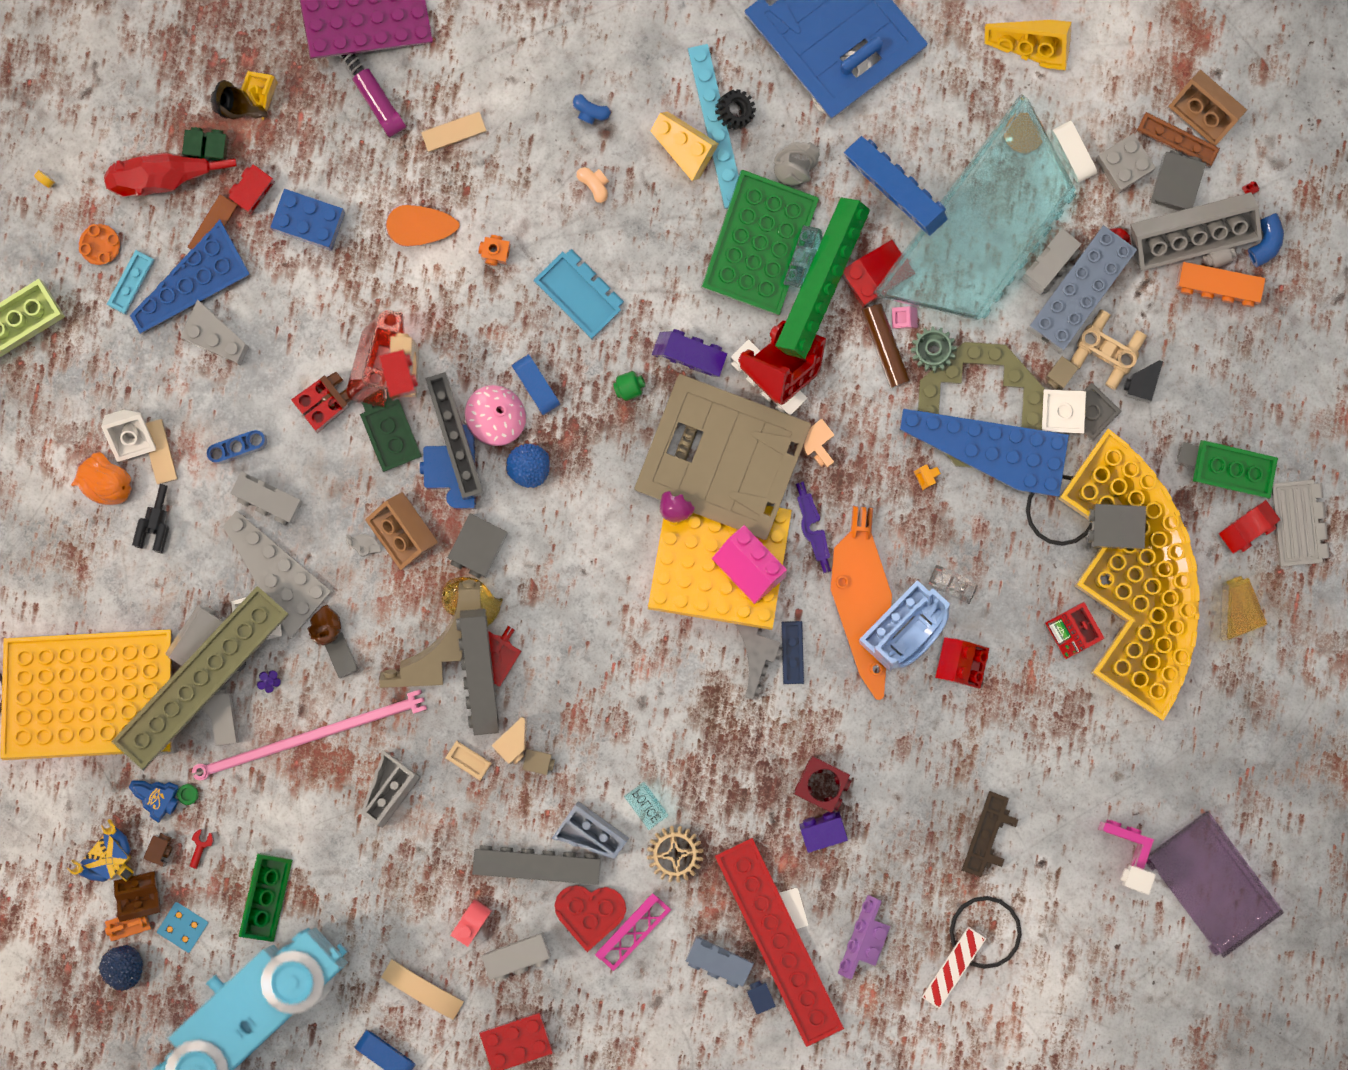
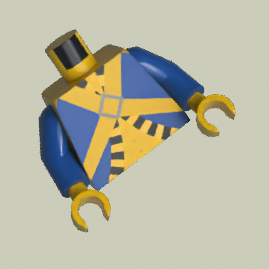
M111 819L107 820L111 825L109 828H104L101 825L105 834L80 862L82 865L74 859L71 860L76 865L74 869L67 867L71 874H78L89 880L101 882L113 880L117 874L123 880L128 881L134 874V871L126 865L131 859V849L127 836L114 826Z

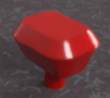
M1251 181L1243 186L1242 189L1245 194L1250 192L1254 194L1259 191V186L1255 181Z

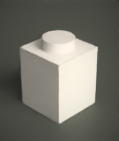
M1129 865L1128 869L1124 868L1120 880L1123 881V886L1149 895L1156 874Z

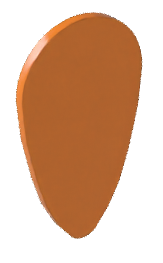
M414 205L396 207L390 212L386 221L389 237L398 245L406 247L442 240L459 228V222L452 216L442 211Z

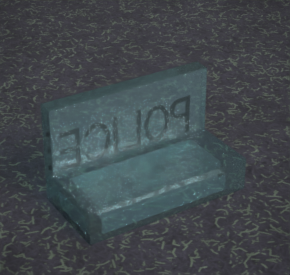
M645 782L624 796L648 830L669 816Z

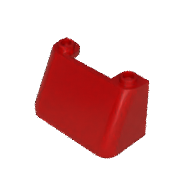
M784 320L777 326H773L770 332L771 342L755 356L754 351L748 349L741 353L738 360L740 368L774 402L780 405H784L817 376L822 365L826 338L816 334L806 359L786 355L775 346L786 323Z

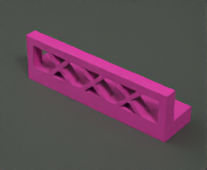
M652 893L595 953V956L614 971L671 909ZM656 902L665 909L660 916L650 917V908ZM648 911V917H642ZM640 919H648V929L645 932H636V923ZM650 919H656L651 925ZM633 927L634 932H628ZM642 934L636 941V935ZM625 935H634V944L631 947H621V939ZM610 950H619V960L613 965L605 956Z

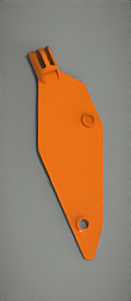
M853 506L851 531L834 547L830 590L859 675L874 698L881 700L884 697L886 667L859 643V639L890 609L892 593L871 533L873 508L869 507L867 511L866 507L861 506L858 514V506ZM875 665L879 668V671L877 673L873 672V667Z

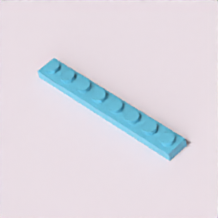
M708 44L688 48V54L707 135L719 143L712 157L724 209H727L738 179V171L727 125L723 126L721 124L723 120L718 121L717 119L720 114H715V111L718 109L715 106L718 103L720 94Z

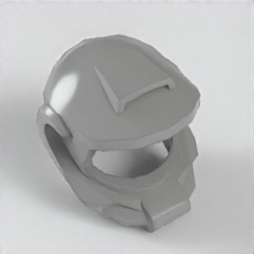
M793 142L785 146L774 158L775 176L782 184L787 186H797L810 181L809 171L818 164L820 149L811 142ZM791 154H802L809 160H799L792 157Z

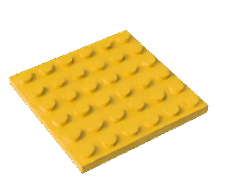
M766 506L764 514L770 516L774 507ZM779 508L767 540L756 538L783 565L792 510ZM695 513L678 523H673L663 518L648 609L772 630L780 583L754 604L712 560L713 556L728 538L738 531L737 529Z

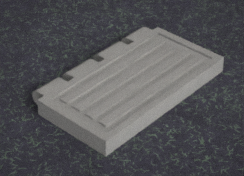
M1314 480L1273 483V509L1280 518V521L1275 524L1280 567L1323 563V559L1330 558L1329 544H1321L1320 541L1328 539L1326 523L1318 522V519H1326L1324 502H1316V499L1323 498L1322 483L1314 484Z

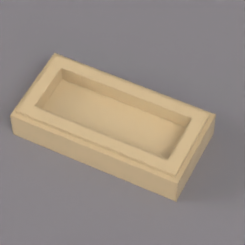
M458 741L455 742L446 756L447 760L480 781L492 764Z

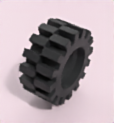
M740 89L736 91L731 90L718 99V103L715 106L718 109L715 111V114H720L717 119L718 121L723 120L721 123L723 126L728 124V129L733 128V130H737L752 121L751 119L755 116L753 113L756 112V108H752L755 102H750L752 97L750 95L746 97L747 92L743 91L741 93ZM735 102L740 106L741 116L736 117L731 113L730 103Z

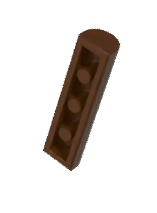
M882 303L862 310L890 389L910 382Z

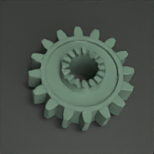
M932 326L929 331L924 328L922 335L916 334L918 340H912V345L915 347L911 348V353L916 354L912 357L913 361L919 360L917 366L920 368L924 365L925 372L929 368L933 369V373H936L937 368L944 371L945 364L951 366L949 359L956 358L952 352L957 351V347L951 346L955 343V339H949L950 332L943 333V328L935 330L934 326ZM931 346H937L939 351L937 353H930L928 349Z

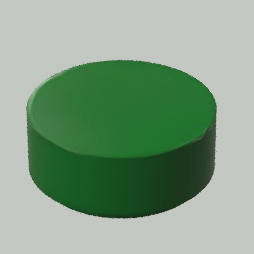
M184 784L177 791V798L184 805L194 804L198 800V789L192 784Z

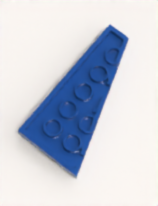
M221 220L215 224L170 274L161 281L157 288L130 314L140 334L194 306L197 300L201 302L250 275Z

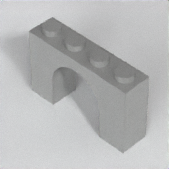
M218 690L201 709L211 719L215 746L239 743L232 693H226V690ZM175 737L171 741V752H161L158 756L177 753Z

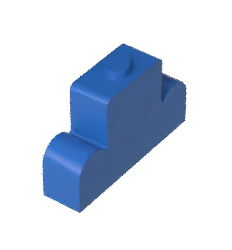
M463 425L475 463V437L467 425ZM425 446L423 448L424 462H420V474H424V487L428 490L451 489L446 495V500L453 509H476V497L467 500L462 498L447 447Z

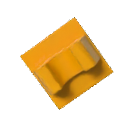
M927 464L914 471L922 490L936 483L934 478L941 474L938 467L929 469Z

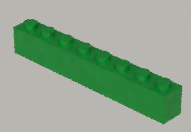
M840 197L775 345L786 355L806 359L865 221L868 218L870 209L860 200Z

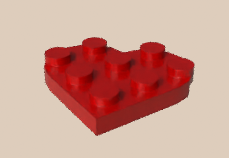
M580 885L568 886L559 893L554 904L555 914L559 921L586 952L617 927L623 920L626 912V904L622 895L609 887L598 888L591 892Z

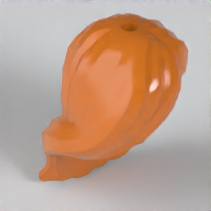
M100 452L92 454L78 467L75 479L71 483V486H78L87 498L103 505L121 504L127 500L132 491L130 475L123 468L110 463L105 455Z

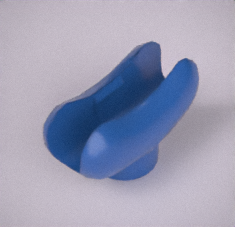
M582 94L574 96L573 107L580 111L579 119L593 125L595 119L605 121L609 118L611 112L607 106L593 104Z

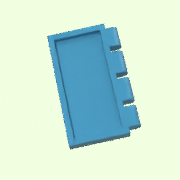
M572 249L566 254L562 251L533 281L592 340L621 312L619 307L624 301L614 291L607 296L606 293L611 288L600 277L593 282L591 279L596 273L585 262L578 267L577 264L582 259Z

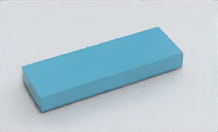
M135 250L106 305L126 315L155 260Z

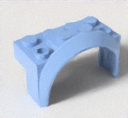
M917 580L859 639V643L889 671L895 668L906 667L917 660L938 638L948 621L950 603L933 588L928 591ZM920 614H923L932 623V625H930ZM913 616H915V617L910 621V623H909L895 638H893V637L900 631V629H901Z

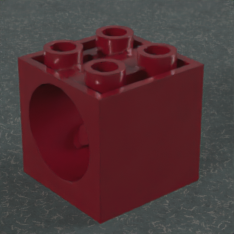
M811 756L793 794L832 813L833 810L839 809L843 800L839 797L842 791L847 792L852 780L849 779L850 774ZM822 769H826L836 776L834 780L836 785H838V790L834 797L829 796L823 798L824 801H818L811 796L813 792L811 787L808 786V781L814 772L816 775L823 772Z

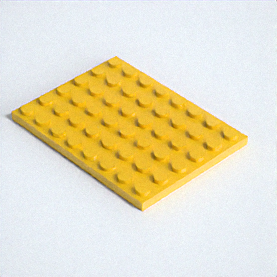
M171 629L4 638L1 760L124 754L111 741L172 677V659L168 658L165 654L172 644ZM171 742L161 752H171Z

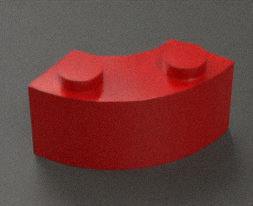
M1265 500L1218 534L1233 554L1238 550H1241L1243 553L1253 546L1251 542L1263 533L1268 535L1276 529L1275 524L1280 521V518L1267 500Z

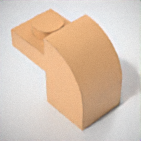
M823 419L810 427L803 449L807 457L815 453L814 459L820 467L824 465L827 469L834 461L822 446L832 439L834 434Z

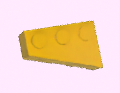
M668 111L659 114L650 130L692 181L700 179L719 145L718 142Z

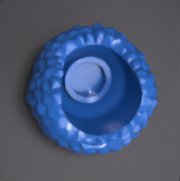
M525 443L516 447L507 458L506 471L508 476L522 487L535 488L540 486L549 475L550 459L548 453L543 448L534 444Z

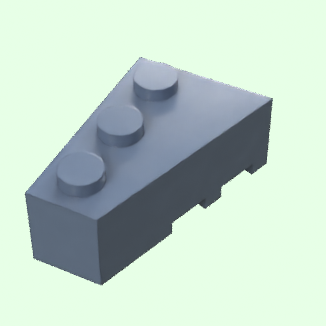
M578 801L551 839L566 842L572 846L585 848L591 852L615 859L629 837Z
M698 936L695 937L685 960L688 962V966L696 970L702 968L708 971L707 975L719 979L720 976L727 980L726 983L735 988H738L739 985L744 986L754 964Z

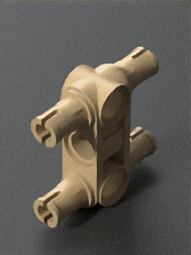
M1100 309L1092 324L1086 326L1077 342L1078 348L1070 362L1080 369L1088 354H1092L1110 364L1114 369L1105 385L1116 390L1124 375L1129 374L1139 357L1138 351L1147 335L1136 330L1129 344L1124 346L1103 333L1102 330L1111 315ZM1085 335H1093L1095 343L1088 344L1085 341ZM1123 355L1130 357V365H1124L1121 362Z

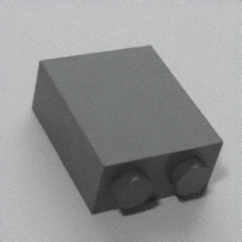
M1175 150L1166 151L1163 155L1149 202L1177 211L1193 208L1206 163H1203L1202 159L1198 157H1184L1182 153Z
M1095 504L1093 509H1089V521L1092 522V530L1088 531V542L1091 543V548L1136 550L1145 548L1146 506Z
M470 513L447 558L452 560L451 565L462 569L464 566L470 569L469 574L479 579L481 575L487 577L508 532Z

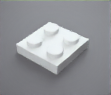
M1044 389L1042 431L1085 433L1086 391Z

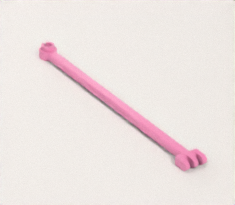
M420 689L407 693L408 699L220 761L207 765L197 764L193 767L192 773H197V770L202 768L204 774L202 776L195 774L193 777L197 780H205L210 774L412 709L413 714L427 710L426 705L417 706L418 703L425 701L424 697L416 700L414 697L422 694V691Z

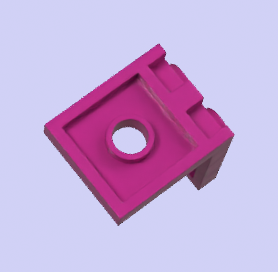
M1107 819L1106 822H1100L1098 830L1137 843L1130 865L1144 870L1154 839L1141 835L1142 831L1127 826L1126 829L1121 828V823Z

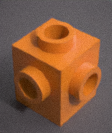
M491 235L490 238L485 237L484 242H480L478 254H482L481 258L487 265L497 266L498 263L507 265L511 246L510 241H505L503 237L498 235Z

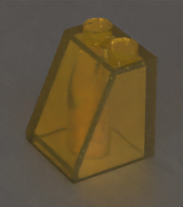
M1241 575L1226 581L1228 585L1222 587L1221 641L1235 638L1268 625L1249 577L1243 579Z

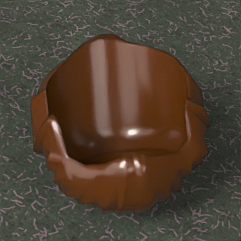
M325 605L311 617V626L307 628L309 636H311L310 639L316 644L324 646L333 642L338 637L341 629L340 617L328 605Z

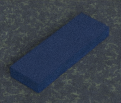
M802 621L781 622L783 685L804 684Z

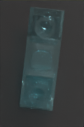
M803 225L783 283L784 285L801 288L822 241L821 229Z

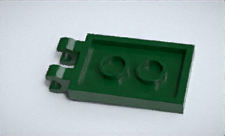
M387 388L379 390L384 402L372 406L369 395L360 398L365 412L361 413L360 416L383 472L422 457L400 400L396 399L393 401L389 396Z

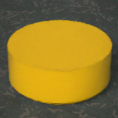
M39 169L34 174V177L48 188H51L55 183L50 176Z

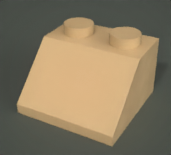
M521 717L491 745L508 764H517L525 757L523 752L526 750L527 719Z

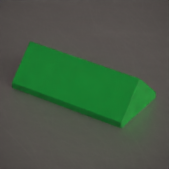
M257 853L238 937L274 942L292 859Z

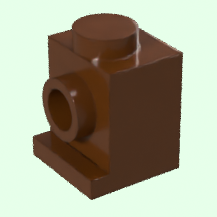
M163 833L153 835L143 859L162 867L166 866L167 862L164 861V858L168 859L173 848L170 846L172 837Z

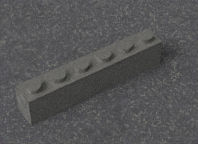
M446 372L425 378L462 498L467 500L483 495V488Z
M486 608L460 611V618L456 619L457 631H461L462 638H459L460 651L464 650V658H461L462 670H466L467 677H463L464 690L469 692V696L466 697V708L471 709V716H468L469 728H473L474 735L499 733Z
M480 845L479 849H474L472 875L599 885L601 859H597L596 854H584V857H576V853L563 852V856L555 855V851L542 850V854H535L534 849L521 848V852H513L511 847H500L499 851L492 850V846Z

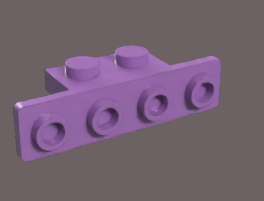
M867 895L862 905L860 916L855 923L852 937L847 944L844 958L840 963L839 975L852 979L859 960L876 966L891 927L875 921L881 900Z

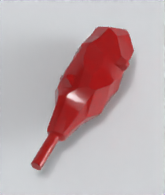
M168 152L145 154L125 161H116L106 171L104 182L107 190L120 197H142L153 193L174 191L183 183L209 173L210 170L237 167V161L234 158L208 162L206 159L184 157Z

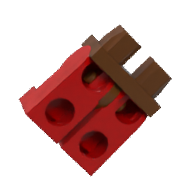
M337 372L328 377L324 375L291 399L316 433H319L324 426L349 407L348 404L355 398V394L349 387L340 394L335 389L343 382V379Z

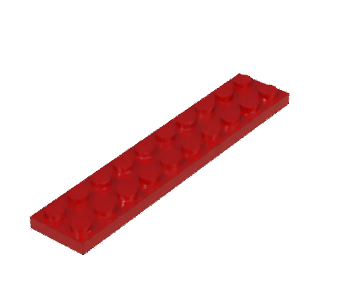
M753 838L715 855L805 1046L808 1047L843 1030L844 1027Z

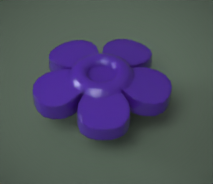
M274 670L269 671L268 674L261 672L259 674L261 681L257 682L258 689H265L266 693L273 692L274 687H278L281 683V680L277 678V672Z

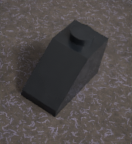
M1158 360L1133 374L1130 379L1127 378L1123 388L1126 391L1125 397L1150 403L1153 399L1163 361Z

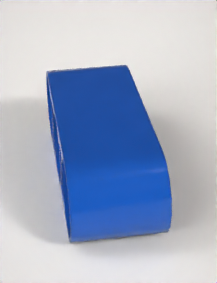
M529 354L511 365L542 415L561 405Z
M252 430L212 444L207 449V457L215 464H223L264 449L267 445V437L258 430ZM255 435H260L262 437L261 443L254 446L252 438ZM241 442L242 449L239 452H233V444ZM216 449L222 450V456L219 459H214L212 456L213 451Z
M367 1029L354 1046L357 1051L384 1070H413L416 1066L412 1060Z

